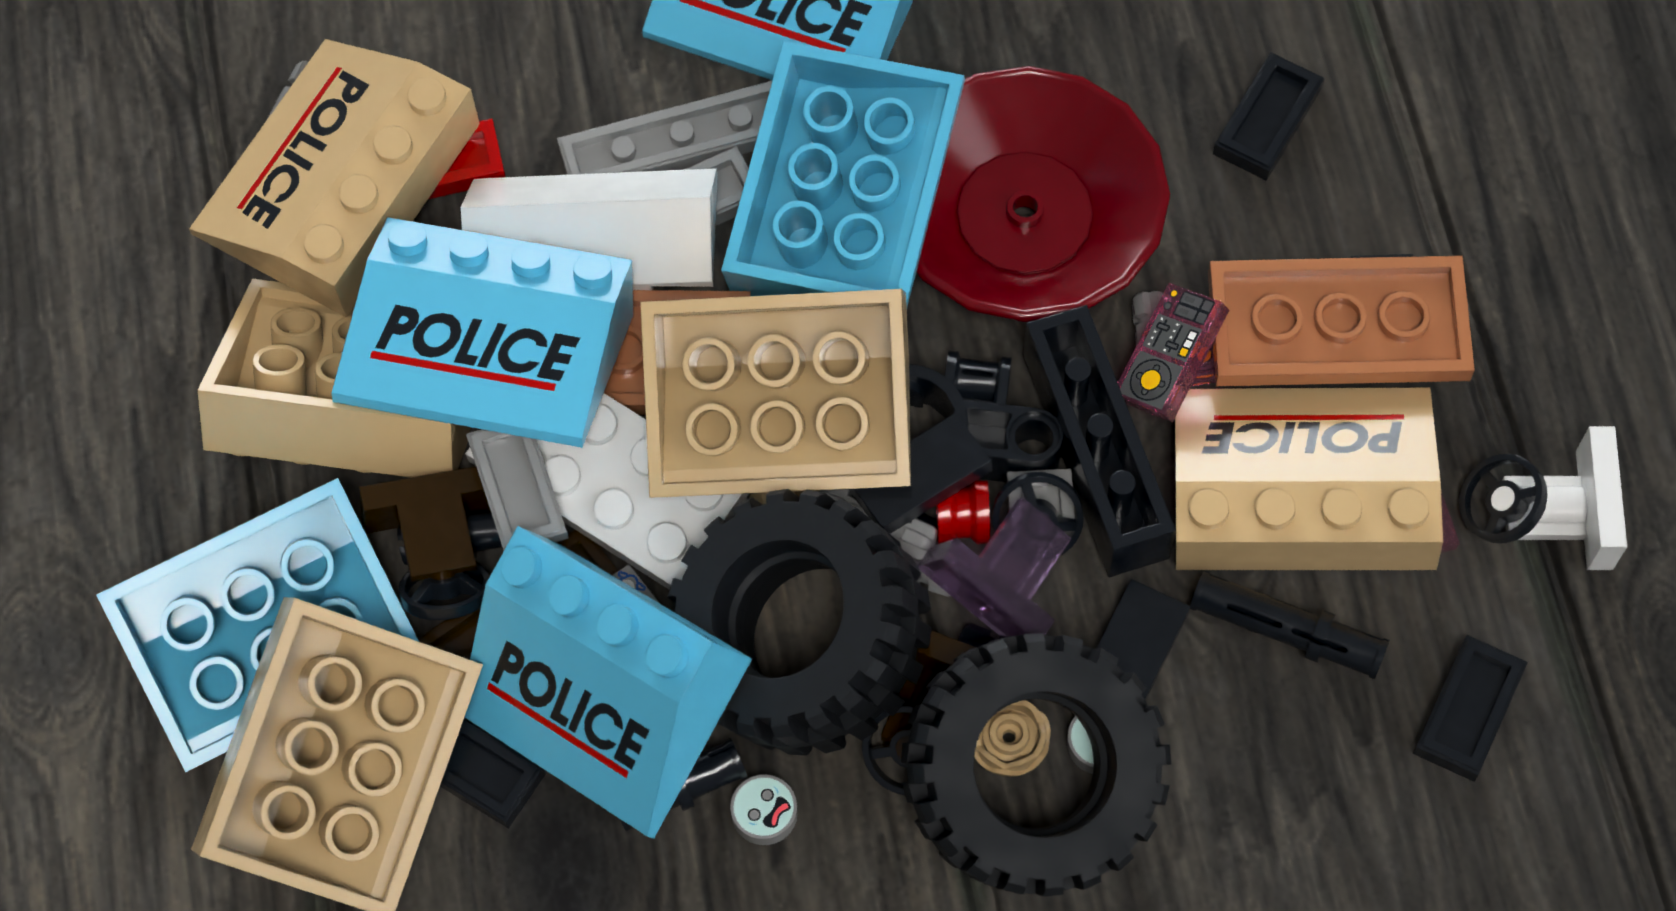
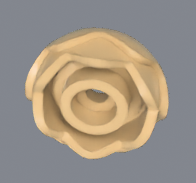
M1027 700L1006 706L997 712L982 729L975 748V760L984 769L1000 776L1015 777L1034 770L1044 760L1049 750L1051 729L1048 718ZM1012 733L1015 736V740L1010 743L1006 742L1003 739V735Z

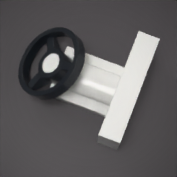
M1589 426L1576 450L1578 476H1543L1535 465L1525 458L1514 454H1499L1480 462L1468 474L1460 491L1459 510L1464 524L1481 539L1498 544L1509 543L1515 540H1584L1587 570H1613L1627 548L1615 426ZM1504 464H1518L1526 467L1532 476H1504L1502 481H1498L1490 470ZM1480 479L1489 488L1485 498V505L1489 513H1491L1484 531L1477 527L1471 514L1472 494ZM1506 526V532L1499 533Z

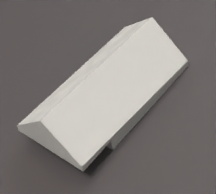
M717 168L473 179L460 207L462 230L632 260L633 290H653V286L713 287Z

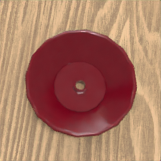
M1033 66L971 75L964 82L916 271L923 282L969 311L1021 322L1038 320L1087 305L1088 309L1128 287L1160 245L1171 196L1160 146L1129 104L1083 76ZM1019 207H1029L1034 210L1035 214L1030 217H1022L1016 214L1015 210Z

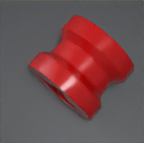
M987 480L975 481L969 487H965L936 505L938 545H952L957 538H970L976 544H990V505Z

